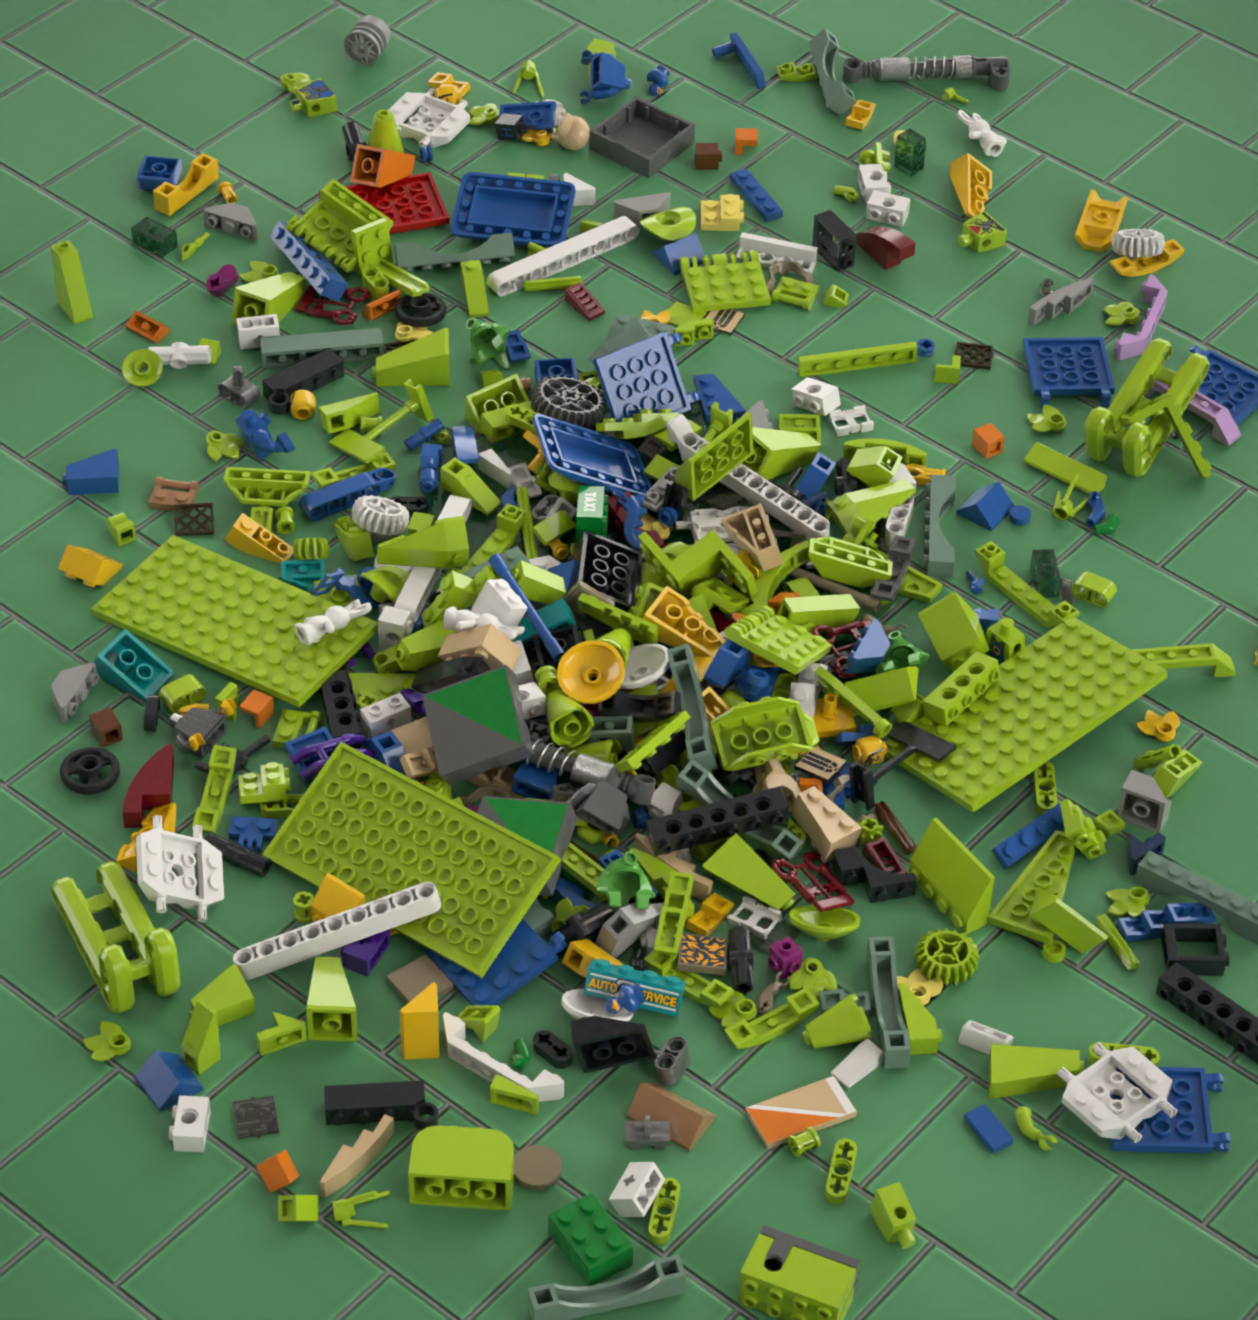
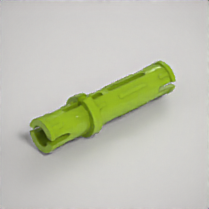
M1172 744L1156 751L1149 750L1144 755L1137 756L1134 759V766L1137 770L1156 768L1160 763L1179 758L1182 750L1177 744Z

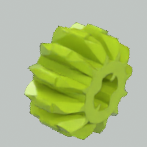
M297 538L294 540L293 553L295 559L317 560L328 558L329 545L327 539Z

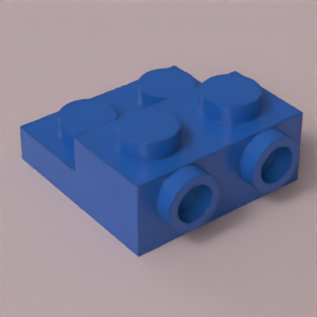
M323 727L285 742V750L291 757L305 746L315 745L334 738L327 728ZM336 748L325 751L329 758ZM316 754L295 764V770L305 785L312 783L318 774L304 780L300 772L308 768L312 763L320 760Z

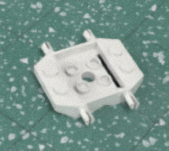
M430 88L427 93L406 92L388 111L394 116L400 137L415 139L419 142V147L421 145L426 147V145L430 144L431 148H436L449 143L470 122V115L464 110L468 106V102L463 99L458 105L443 101L433 97L435 89ZM419 108V111L414 116L410 117Z
M734 506L696 509L690 512L688 521H676L675 528L676 530H691L695 543L711 530H714L724 542L733 541L727 535L721 519L750 507ZM735 542L726 543L736 556L742 550Z
M155 815L152 817L153 829L136 837L138 885L148 900L156 902L157 913L167 912L166 904L177 903L183 908L197 911L198 922H206V909L224 899L222 852L203 839L201 825H194L192 827L193 837L164 831L162 828V816ZM194 856H197L199 896L196 895L197 880L194 867L196 859ZM172 868L177 870L179 877L172 871Z
M1098 1042L1093 1046L1092 1050L1102 1058L1077 1076L1072 1075L1065 1067L1060 1068L1057 1072V1075L1067 1083L1062 1103L1100 1137L1120 1140L1127 1135L1134 1143H1137V1141L1141 1140L1142 1135L1135 1128L1143 1119L1151 1118L1161 1110L1172 1118L1178 1111L1167 1102L1172 1079L1134 1047L1108 1051ZM1119 1068L1124 1074H1126L1131 1080H1133L1152 1098H1147L1142 1093L1141 1089L1132 1085L1127 1079H1125L1122 1073L1117 1072L1116 1070ZM1119 1095L1122 1099L1113 1100L1110 1096Z

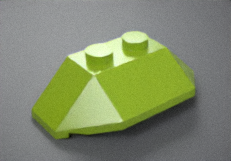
M226 467L223 482L242 504L285 506L308 488L311 471Z
M830 536L817 539L810 538L808 557L824 578L859 588H866L874 585L877 579L886 581L892 576L893 562L885 559L871 548Z

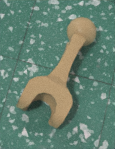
M776 759L754 766L757 784L753 788V793L780 786L788 804V810L792 812L797 796L801 793L798 783L785 773V770ZM790 795H792V797H793V805H792V801H791Z

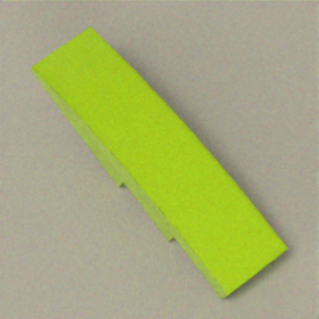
M671 871L664 904L661 909L654 952L678 955L694 883V874Z

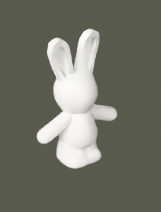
M959 110L957 117L968 127V137L979 140L983 152L987 156L997 157L1000 155L1007 142L1006 138L991 131L990 125L981 119L977 113H974L970 118L964 111Z
M359 599L354 600L345 608L342 606H332L327 609L325 615L307 617L304 623H296L294 628L300 642L310 645L313 642H319L320 638L327 632L333 633L335 630L345 628L351 619L368 614L372 606L370 603L361 605Z
M454 606L447 608L444 613V629L455 630V632L493 624L511 640L516 638L517 635L522 634L525 629L524 626L501 624L499 619L493 614L484 613L480 615L478 612L473 613L469 610H457Z

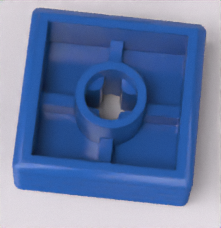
M144 156L136 176L137 188L151 191L155 190L165 181L176 186L182 172V160Z
M574 358L534 361L536 384L544 377L552 376L555 378L556 375L560 377L565 375L567 378L573 376V379L578 380Z

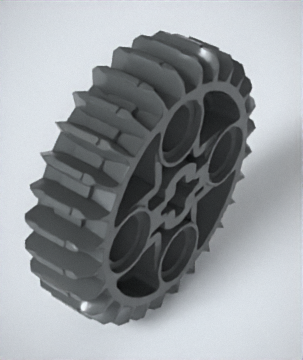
M556 375L555 378L549 376L539 380L533 388L530 401L534 412L586 429H594L596 423L602 422L607 406L604 395L600 393L599 389H595L594 385H588V382H582L580 379H573V376L567 378L565 375L563 377Z

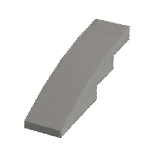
M1088 278L1072 283L1043 297L1029 307L1027 323L1035 326L1044 317L1052 320L1062 311L1070 314L1092 295L1094 279Z

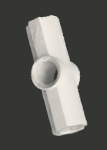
M175 342L169 347H149L148 349L155 352L161 358L163 365H170L176 369L186 368L188 364H209L211 362V349L209 345L188 346L183 342Z

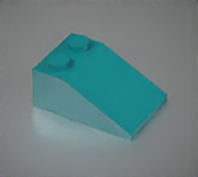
M124 629L93 662L96 663L97 673L107 682L145 702L148 695H154L175 674L169 666L127 629Z

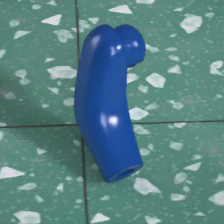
M510 487L501 496L502 508L507 503L519 507V504L515 502L517 488Z
M1097 491L1091 492L1088 498L1092 513L1086 520V524L1090 528H1093L1095 524H1099L1106 514L1101 494Z

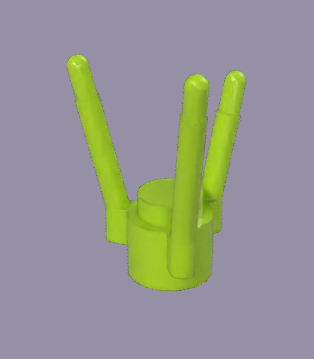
M527 60L521 66V72L518 73L512 94H516L522 78L526 80L535 78L540 96L543 98L544 93L539 80V73L536 72V65Z
M1078 473L1074 474L1062 500H1060L1061 491L1057 492L1055 504L1051 512L1059 520H1067L1068 517L1073 519L1075 514L1088 504L1089 497L1073 509V504L1068 499L1079 476Z
M387 1190L379 1193L371 1191L348 1199L333 1201L335 1222L342 1221V1226L356 1225L388 1228L386 1223L351 1219V1216H355L354 1205L388 1196L390 1191Z

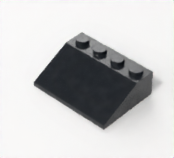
M584 529L573 548L572 560L577 561L572 587L581 580L615 602L614 607L628 613L630 608L635 606L637 602L634 595L640 586L643 553Z

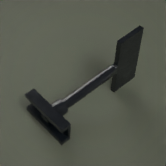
M670 481L666 486L662 507H673L678 514L677 521H682L685 505L690 501L687 497L689 490L674 481ZM718 481L715 485H713L710 489L707 490V491H709V490L713 489L714 487L720 485V486H722V487H724V488L730 490L731 492H733V493L739 495L740 497H742L740 494H738L737 492H735V491L732 490L731 488L727 487L726 485H724V484L721 483L720 481Z
M903 721L887 734V738L906 746V748L874 772L857 762L849 766L852 803L856 804L858 801H862L865 803V809L871 810L875 807L874 785L878 783L882 776L914 752L921 753L940 762L957 749L956 745Z

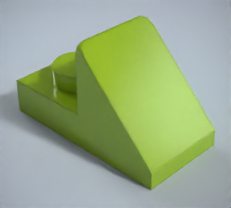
M468 1005L457 1017L465 1023V1028L473 1029L479 1040L483 1043L497 1029L501 1009L498 1005Z
M276 1012L272 1013L274 1028L256 1033L257 1049L261 1056L307 1040L306 1024L304 1021Z

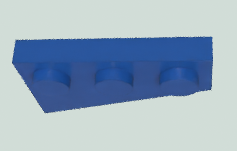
M555 101L500 105L499 117L503 113L523 115L527 129L546 130L548 133H553L557 106Z
M714 373L694 376L693 382L696 391H699L701 395L699 401L706 422L711 419V406L714 402L719 403V409L725 413L729 409L733 410V419L741 418L746 413V410Z

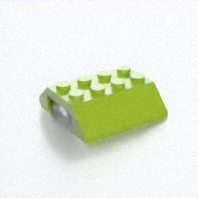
M332 179L321 190L320 200L298 221L295 214L287 222L285 228L297 237H305L303 240L305 243L309 244V246L327 259H335L334 264L340 266L345 272H355L356 257H354L351 230L385 218L388 220L390 231L394 221L338 181Z

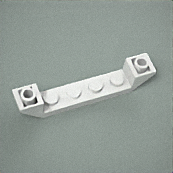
M447 1012L443 1014V1032L448 1058L491 1083L495 1075H500L537 1094L539 1102L559 1100L564 1097V1080L560 1076L544 1069L533 1082L530 1081L525 1075L518 1074L506 1064L499 1063L487 1053L472 1047L465 1041V1023L459 1017L452 1016Z

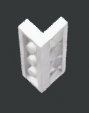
M742 232L736 262L742 263L740 258L741 252L746 251L748 254L749 251L757 250L761 267L769 268L775 262L789 260L798 262L800 265L809 266L808 269H803L805 272L812 273L817 262L818 247ZM762 258H770L771 260L766 261L762 260Z

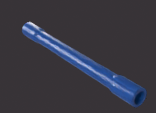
M498 553L492 555L488 560L497 575L508 582L510 588L528 607L525 612L526 617L543 641L555 662L560 661L565 654L564 650L552 636L514 579L501 555Z

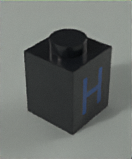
M503 113L494 123L498 140L519 141L526 132L523 115Z

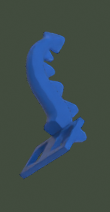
M607 484L606 487L615 500L623 505V509L627 511L623 530L625 539L630 546L640 550V541L637 538L642 534V531L636 530V528L643 526V522L639 518L647 513L646 508L640 507L645 499V495H632L628 499L624 492Z
M337 568L334 573L326 574L310 593L315 596L327 594L335 586L337 591L343 590L354 600L359 599L361 605L370 603L372 609H379L378 605L392 602L389 600L380 603L371 597L370 592L365 595V587L356 585L355 576L346 577L344 570Z

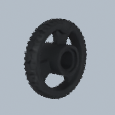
M423 293L421 296L416 297L406 295L400 298L395 305L396 318L401 323L411 327L435 325L442 321L446 315L444 300L431 293ZM402 309L411 310V316L403 313ZM431 311H438L436 314L431 316Z
M87 747L73 751L63 760L60 766V777L63 784L71 791L84 795H93L108 790L116 783L120 775V765L116 756L100 747ZM111 765V773L102 780L101 768ZM79 774L80 783L72 780L69 776Z

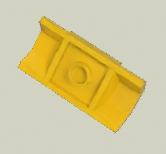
M1091 189L1074 237L1083 249L1103 252L1112 246L1113 235L1119 230L1128 202L1127 196H1124L1117 202L1101 199L1096 191Z

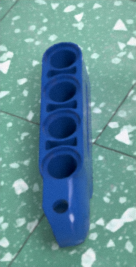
M381 467L370 472L360 473L304 495L298 505L311 521H318L353 507L358 497L365 495L377 497L380 492L394 487L396 484V474L390 469Z

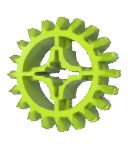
M947 927L944 931L937 928L935 933L928 931L926 936L922 935L920 941L916 944L914 954L916 967L920 968L921 975H927L928 980L936 978L935 981L940 982V979L943 978L946 987L950 982L954 985H957L959 981L965 983L967 978H972V975L978 968L979 952L977 944L973 943L971 937L966 938L965 932L959 934L957 928L954 931H949Z

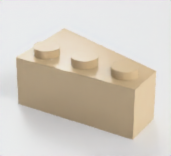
M761 503L721 519L727 535L741 549L745 550L763 571L784 564Z
M487 624L448 634L438 657L443 661L463 656L482 657L491 669L507 665L513 671L522 649L493 624Z
M815 786L798 794L791 814L802 831L808 833L812 840L811 845L814 849L817 848L819 850L823 863L833 859V850L856 846L862 830L859 824Z

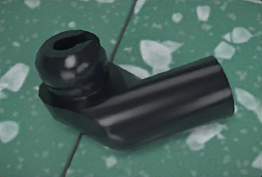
M636 947L633 950L629 966H632L635 970L644 971L646 968L645 961L643 960L645 955L644 949Z

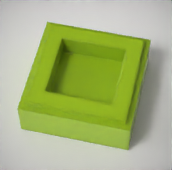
M1111 809L1093 819L1094 826L1101 830L1107 838L1124 829L1126 824Z

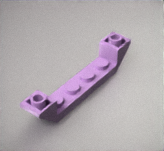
M1152 274L1149 275L1147 281H1143L1141 292L1144 293L1143 301L1151 303V308H1148L1146 313V320L1143 319L1141 332L1138 331L1137 335L1123 332L1121 339H1117L1114 346V351H1117L1116 360L1120 361L1144 353L1164 311L1168 291Z
M1157 381L1145 398H1148L1156 391L1166 394L1170 386ZM1197 391L1187 409L1214 424L1213 438L1227 446L1231 445L1241 437V433L1229 410Z

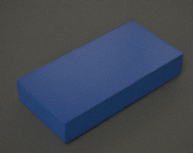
M985 1104L964 1114V1120L992 1154L1013 1144L1014 1138Z

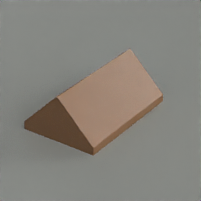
M654 1082L640 1083L626 1115V1118L631 1121H645V1115H650V1121H670V1142L687 1151L693 1148L716 1119V1115Z

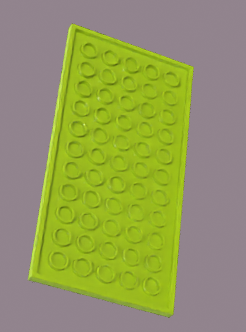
M172 535L91 608V613L95 617L122 629H127L133 634L299 708L378 631V622L360 616L351 619L349 624L343 629L335 630L333 633H325L317 643L303 644L296 634L294 625L296 623H304L307 617L325 615L328 608L338 605L175 535Z
M1069 618L1065 623L1062 622L999 665V679L947 727L925 718V715L912 723L956 745L957 749L940 762L921 753L914 752L898 765L969 811L975 812L1168 678L1167 670L1077 618ZM888 739L885 741L888 749L885 756L891 759L906 748V746Z
M343 742L339 743L262 854L271 858L272 863L317 888L320 887L325 875L330 873L364 894L365 904L424 882L433 883L441 899V908L435 913L391 929L481 979L561 861L559 856Z

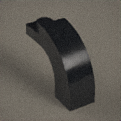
M618 690L610 698L599 702L598 714L602 716L632 715L633 721L639 723L661 722L668 717L680 713L681 693L671 691L656 695H634Z

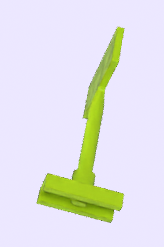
M409 379L404 383L409 401L404 404L403 408L364 436L346 429L330 440L329 444L368 464L385 451V447L372 440L408 413L412 414L414 412L416 417L426 422L434 418L423 386L419 384L414 387L412 380Z
M714 402L711 406L709 431L703 439L711 442L715 436L720 435L729 428L733 422V410L729 409L725 413L719 409V403ZM657 454L645 468L643 474L658 481L672 466L681 468L687 460L682 465H677Z

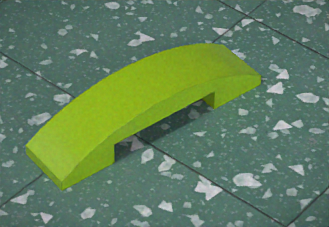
M873 438L844 442L843 458H848L850 461L857 449L887 446L903 457L900 463H905V465L918 464L924 465V468L926 467L927 453L902 442Z
M383 452L368 464L334 472L329 467L311 472V476L320 488H324L380 467L393 470L396 467V463L387 452Z
M219 745L213 746L208 765L210 768L201 804L200 807H197L192 827L194 825H201L203 832H216L225 809L232 782L236 748Z
M653 950L644 959L647 967L651 971L656 972L657 975L664 977L676 976L681 981H685L684 996L698 1003L720 1007L734 993V989L717 979L710 982L694 972L677 971L678 956L654 952Z
M806 987L786 997V1004L749 1023L743 1019L725 1028L724 1033L736 1049L756 1046L774 1039L800 1024L820 1007V1003Z

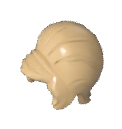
M561 112L560 115L563 119L559 122L557 128L558 135L551 134L550 136L567 150L575 151L582 149L590 137L589 125L586 120L579 116Z

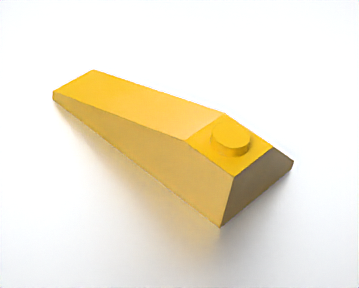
M966 153L950 162V178L965 214L973 218L985 210L984 202L988 200L989 196L987 193L992 188V171L969 153Z
M666 586L644 614L643 620L658 626L659 642L672 647L689 644L694 655L715 657L719 648L726 641L714 628H710L703 621V616L699 612L696 613L689 606L690 602L684 596Z
M175 802L155 807L141 823L142 829L139 832H134L130 836L132 839L130 844H124L119 851L116 862L121 867L137 873L136 837L153 829V816H162V828L164 831L175 833Z

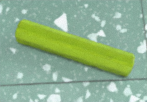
M581 276L528 280L524 281V290L528 292L569 288L579 282L582 284Z
M1106 914L1098 915L1095 924L1102 932L1108 935L1107 941L1129 971L1137 969L1139 967V960Z

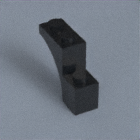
M856 846L833 850L832 867L836 878L843 885L863 883L870 903L915 896L917 879L914 873L897 874L881 870L868 863L858 852Z

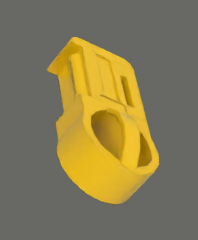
M918 464L905 465L910 473L918 474L917 476H912L917 482L916 485L926 486V483H930L931 475L946 474L945 468L939 470L924 468V465Z

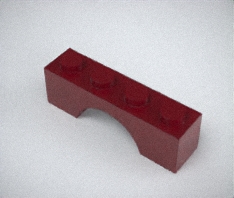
M629 491L624 492L628 499L632 496ZM609 496L608 519L611 521L614 531L618 532L621 536L623 544L635 549L628 544L623 533L627 511L623 509V505L619 504L613 496ZM636 528V530H641L642 533L645 531L660 549L665 547V543L656 531Z

